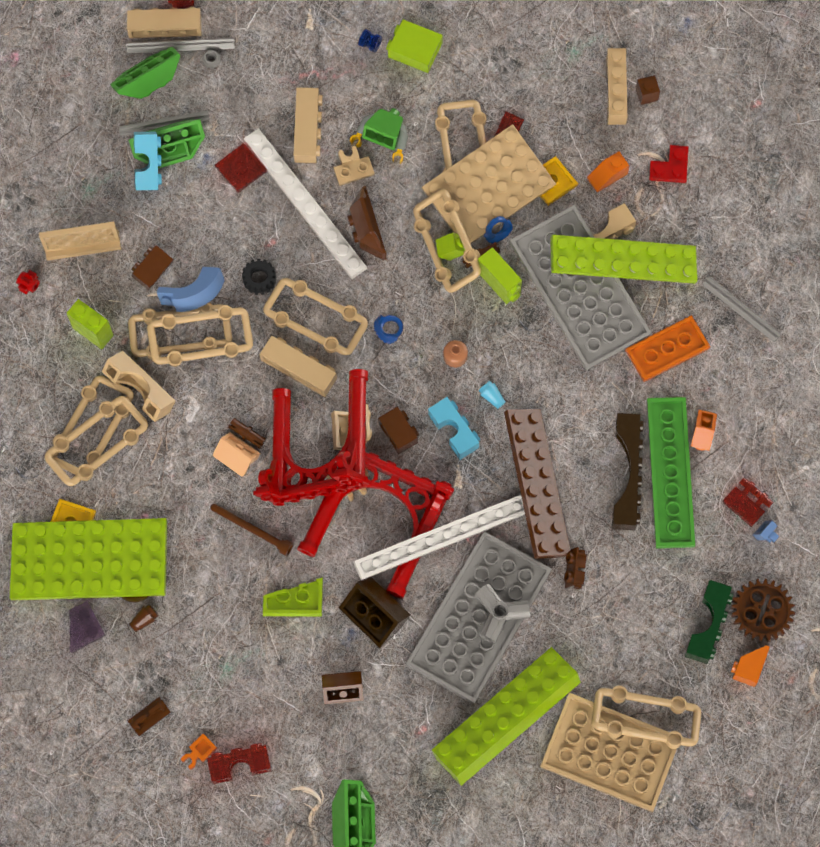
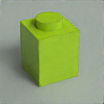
M452 232L436 239L439 258L451 261L464 254L465 249L457 233Z

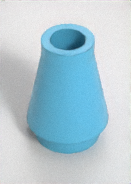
M488 381L478 390L481 393L480 396L497 409L506 403L495 383Z

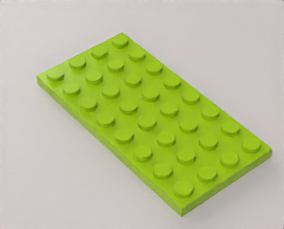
M167 519L13 523L10 600L166 596Z

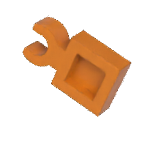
M202 734L189 746L192 752L183 755L181 761L185 762L186 759H191L192 763L188 766L191 770L196 766L198 759L204 762L217 750V747Z

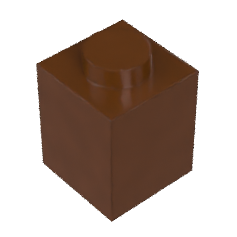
M655 75L637 79L636 92L641 105L659 100L660 89Z

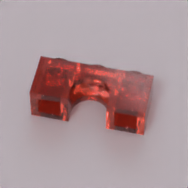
M262 743L253 744L249 749L245 750L235 748L230 750L231 753L227 754L217 752L211 754L210 758H207L213 785L232 781V768L240 762L250 766L252 776L272 772L267 747L262 745Z

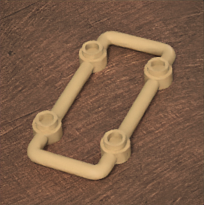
M476 100L443 103L437 108L438 118L435 120V127L441 136L445 163L443 172L452 166L447 133L450 127V120L445 116V110L473 107L472 124L477 128L479 147L486 143L484 131L486 115L481 112L480 103Z
M439 189L414 207L413 214L416 219L414 229L416 232L422 233L436 267V280L443 283L446 291L453 293L479 277L481 273V267L478 262L480 253L477 249H473L457 213L459 211L458 202L451 199L447 190ZM440 197H443L444 200L442 209L444 213L450 214L465 249L463 258L465 262L471 263L474 270L453 285L450 283L452 273L450 269L443 266L430 236L431 224L429 220L422 217L420 212Z
M280 279L263 308L265 315L274 319L276 326L280 328L287 326L324 345V349L328 353L338 352L342 355H350L368 326L367 319L358 314L354 306L347 305L344 307L309 289L307 283L303 280ZM284 286L292 288L296 296L306 295L341 313L345 321L352 322L355 320L361 323L347 348L339 345L335 337L325 338L290 320L288 314L284 311L277 313L272 311L271 308Z
M209 302L200 308L185 312H176V310L156 312L154 309L148 308L142 314L132 315L128 320L131 353L135 357H148L152 360L150 345L146 349L138 350L136 322L144 321L146 324H149L153 320L162 319L165 314H173L175 317L218 311L223 304L212 305ZM230 320L223 321L225 339L216 340L214 337H206L203 342L166 347H159L157 345L159 357L172 351L187 352L224 347L227 343L232 342Z
M223 305L218 311L175 317L173 314H165L162 319L153 320L147 326L151 358L158 365L170 364L173 367H177L182 361L221 355L234 358L238 353L249 351L253 346L249 314L242 307L231 308L228 305ZM241 315L246 344L237 345L234 342H229L224 348L185 354L172 351L168 356L159 357L155 334L156 327H164L167 330H171L176 324L215 318L228 321L232 316Z
M96 376L90 385L83 387L81 390L83 398L62 434L56 435L53 442L58 436L66 437L72 432L87 404L97 398L96 389L100 383L125 394L130 402L134 398L133 391L121 384H114L105 376ZM123 404L115 408L116 415L96 450L87 454L86 460L88 465L102 455L122 418L130 415V412ZM59 452L52 456L61 468L75 475L78 474V467L57 457Z
M119 396L111 402L104 401L100 404L99 411L70 434L66 437L58 436L55 438L54 446L45 453V461L67 486H74L81 480L88 481L93 477L94 470L125 446L137 444L139 436L147 430L148 422L130 400L124 396ZM123 404L139 422L140 426L136 429H127L121 441L91 464L79 466L78 474L70 479L52 456L57 452H66L70 447V442L103 417H112L115 413V408Z
M620 685L615 686L613 689L600 688L596 691L592 725L596 730L607 732L611 738L627 735L666 742L667 746L671 749H677L681 745L692 747L698 743L701 709L696 704L687 703L683 697L675 696L670 700L631 693ZM603 696L611 697L615 703L631 700L670 707L671 711L675 714H681L685 710L692 711L691 739L684 738L678 731H671L667 735L623 727L622 723L617 720L610 721L608 724L600 723Z

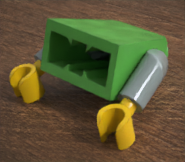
M391 108L389 112L379 109L376 113L363 117L356 130L357 134L350 137L351 145L354 140H359L356 147H361L362 136L363 139L391 150L397 148V152L392 155V161L394 162L396 156H400L401 164L403 162L402 151L405 150L408 134L406 126L402 124L403 118L399 116L400 112L395 108Z

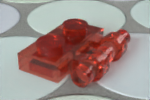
M744 477L739 483L745 488L741 491L735 487L725 497L723 503L749 526L753 527L765 513L760 506L764 504L770 508L774 502L768 498V494L762 493L756 488L754 482H749ZM752 493L758 500L753 502L747 495Z

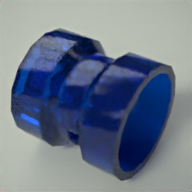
M364 29L359 38L358 45L363 48L368 47L370 51L376 53L381 45L382 36L374 35L370 30Z

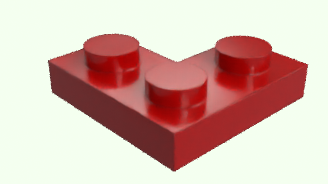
M670 145L669 162L650 161L649 180L686 183L689 146Z

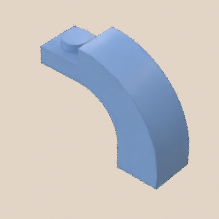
M202 267L199 277L192 284L182 288L159 287L156 293L161 305L174 306L176 312L191 311L213 300L220 292L225 280L220 268Z

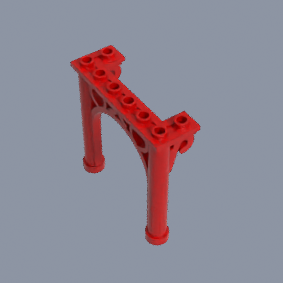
M353 369L349 371L347 438L336 457L317 468H301L293 460L290 453L291 390L286 388L272 390V399L274 400L272 460L270 469L259 472L258 481L261 487H256L253 495L260 497L263 501H270L275 506H283L287 502L297 503L301 499H315L316 496H330L334 492L344 493L347 492V489H362L363 486L371 485L368 476H365L367 370ZM299 473L300 480L297 484L291 485L292 477ZM328 475L332 478L324 480ZM308 478L312 480V483L306 484Z
M365 452V469L372 471L374 478L371 480V485L363 486L362 489H380L397 497L406 506L413 522L411 538L433 530L446 501L450 499L454 492V488L451 487L452 485L446 481H437L434 485L426 477H417L409 469L404 468L402 470L396 467L397 464L392 461L386 460L385 462L379 459L377 454ZM378 471L391 477L388 480H380V483L376 482ZM398 481L411 486L406 491L405 496L402 494L403 490L400 488ZM347 489V492L344 493L334 492L330 496H324L303 541H300L297 550L307 556L315 557L340 502L345 496L359 489ZM417 492L423 495L425 502L422 505H412L409 500V494ZM426 508L418 524L416 511ZM420 557L397 567L386 589L390 595L404 599L407 592L406 587Z

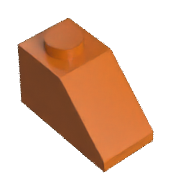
M620 151L603 160L587 176V179L595 191L599 192L628 175L630 165Z
M698 410L691 447L701 451H710L716 426V413Z
M766 645L741 656L738 662L734 661L731 672L734 673L732 679L755 687L770 647Z

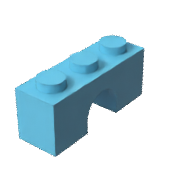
M134 132V152L143 153L149 157V163L145 168L134 169L136 190H158V185H162L161 174H158V166H161V155H158L157 148H161V137H157L156 132Z
M446 397L428 408V415L438 430L446 425H451L457 429V434L449 439V445L459 460L479 448L480 438L475 431L472 432L470 430L466 417L460 416L456 403Z

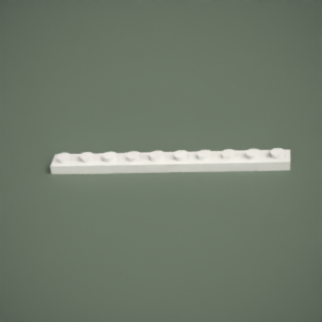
M258 128L246 136L244 142L349 277L353 279L367 270V266L260 129Z
M521 495L358 559L353 563L361 580H364L525 515Z

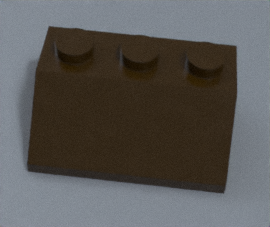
M372 577L358 581L339 606V609L379 648L395 635L411 616Z

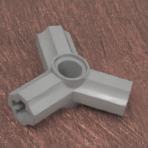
M489 583L475 593L489 612V616L480 634L487 641L496 643L505 621L530 618L528 600L504 603ZM501 608L505 611V614L497 616L494 611Z

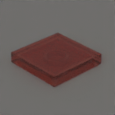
M244 143L215 164V168L237 193L267 172L264 165Z

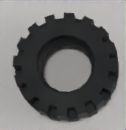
M253 259L250 264H246V268H243L242 279L245 288L250 293L254 292L255 295H258V293L264 295V292L268 293L270 289L274 288L276 273L270 262L267 263V260L263 259L261 261V259H257V261H254ZM256 271H264L267 274V279L261 283H256L251 279V276Z

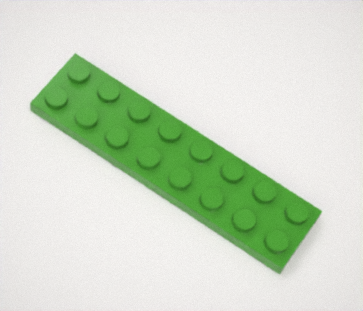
M686 397L647 398L656 549L695 547Z

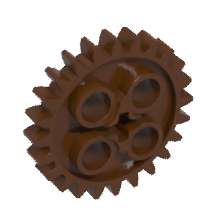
M766 578L763 583L756 579L755 585L749 581L748 587L742 585L741 589L743 592L737 590L736 595L738 597H733L732 599L736 604L731 605L730 609L735 610L731 617H737L733 624H740L738 631L744 629V637L751 634L752 641L755 637H758L761 643L765 637L766 641L770 642L771 636L777 640L778 634L784 636L785 632L783 629H790L787 623L792 624L794 622L790 617L794 616L795 612L790 609L794 608L795 604L789 603L793 597H786L785 595L788 590L781 591L782 584L775 587L774 580L771 584H768ZM752 595H760L762 601H754ZM766 595H769L770 598L760 625L756 626ZM771 602H778L780 604V608L774 609L771 606ZM752 612L755 615V619L749 620L745 613ZM765 619H770V620H772L773 623H774V626H773V627H768V626H766L765 623H764V620H765Z

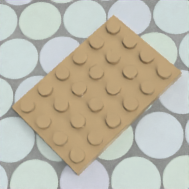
M512 124L422 186V190L427 197L439 189L448 191L451 199L459 204V211L457 213L470 244H472L486 233V227L492 219L499 216L508 219L553 188L556 183ZM440 197L432 204L450 229L457 233L450 214L444 213L442 209L444 200L443 197ZM499 222V223L495 224V225L493 226V228H495L496 226H498V225L501 224L502 222Z
M569 693L540 767L653 812L677 749L669 748L666 742L627 735L611 738L607 732L596 730L592 725L594 702ZM604 706L601 707L600 723L608 724L610 721L617 720L622 723L623 727L667 735L669 733Z

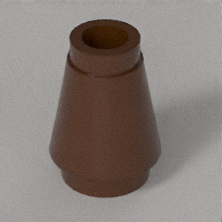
M148 604L146 607L143 606L129 625L135 632H138L155 622L159 615Z

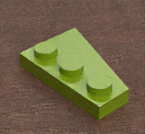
M323 577L306 584L305 582L291 589H282L263 595V616L322 617Z

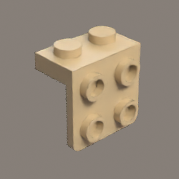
M366 404L365 443H367L372 436V430L370 428L369 423L371 412L368 408V404ZM333 411L331 413L333 450H341L348 434V412Z

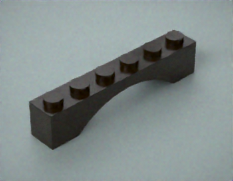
M617 413L615 437L622 445L629 464L627 488L613 507L612 529L635 531L636 526L640 525L641 513H637V506H641V494H638V487L642 485V476H638L639 469H642V457H639V450H643V439H640V432H643L644 421L640 420V414Z

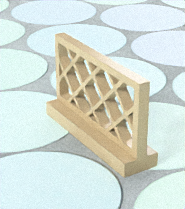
M114 221L39 233L47 261L121 250L119 231Z

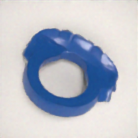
M502 216L492 219L486 227L485 240L489 243H494L505 239L513 229L510 219H505ZM503 222L502 229L496 234L492 233L493 226Z
M380 315L374 321V330L380 340L391 344L395 343L402 334L403 323L396 316ZM388 321H394L398 324L399 330L395 334H387L383 330L384 324Z

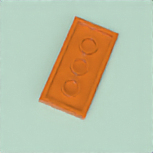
M691 315L626 348L625 351L643 382H646L710 349L711 346Z

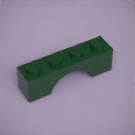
M709 580L702 603L709 609L712 623L706 631L692 634L686 650V658L708 664L709 659H714L717 650L713 648L714 643L720 640L722 630L719 627L721 622L725 623L728 612L725 611L727 604H731L734 595L730 593L731 586Z

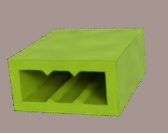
M403 19L401 24H397L394 30L395 36L393 40L390 39L387 44L388 58L429 73L443 44V35Z
M493 247L478 258L481 267L480 276L506 305L510 301L515 302L521 296L522 279Z
M80 299L67 311L66 314L72 328L101 350L114 336L108 320Z

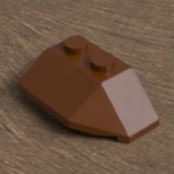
M363 186L349 208L350 215H347L349 225L353 226L355 232H352L355 243L358 242L360 249L381 260H386V250L367 187Z

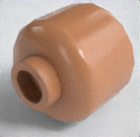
M458 340L448 342L443 350V358L446 364L454 368L465 364L468 357L466 345Z

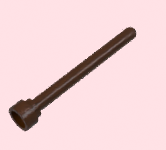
M216 504L210 506L213 512L276 546L279 553L286 557L290 554L294 543L290 540H280Z

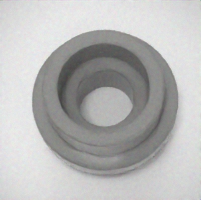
M214 50L207 51L202 58L203 64L208 68L217 67L221 62L219 53Z

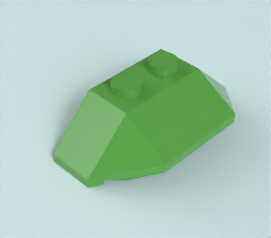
M173 47L155 53L123 72L110 85L120 95L139 99L147 97L153 91L164 87L173 79L180 54Z
M200 119L180 121L146 131L156 132L157 137H161V148H157L158 155H161V166H158V168L192 159L205 138ZM134 137L128 139L133 157L148 164L149 157L146 154L134 152Z
M342 780L332 802L333 845L335 847H374L376 844L375 803L368 791L363 787L362 781Z

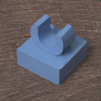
M772 520L764 521L753 536L757 540H767L769 543L771 541L774 543L779 538L774 532L777 525Z

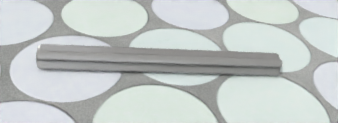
M234 38L128 42L126 49L127 53L160 52L167 50L169 47H173L176 51L234 49L235 40Z

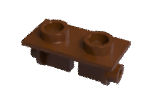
M579 547L571 549V552H568L566 555L565 588L574 586V589H582V586H584L585 572L579 571V568L585 569L587 554H585V550H579Z
M158 697L130 718L128 723L137 735L141 736L171 712L163 700Z

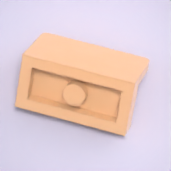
M231 432L220 439L213 453V457L242 477L246 474L250 464L256 461L260 455L257 450Z

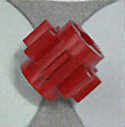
M29 270L28 273L21 272L16 283L19 285V291L27 295L29 291L34 293L37 290L40 281L37 274Z

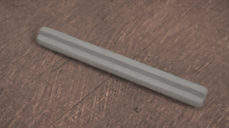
M208 111L123 125L119 127L120 136L133 135L134 132H146L176 122L200 119L201 122H206L210 119Z
M711 277L705 279L703 282L704 287L770 340L775 342L780 337L779 331Z

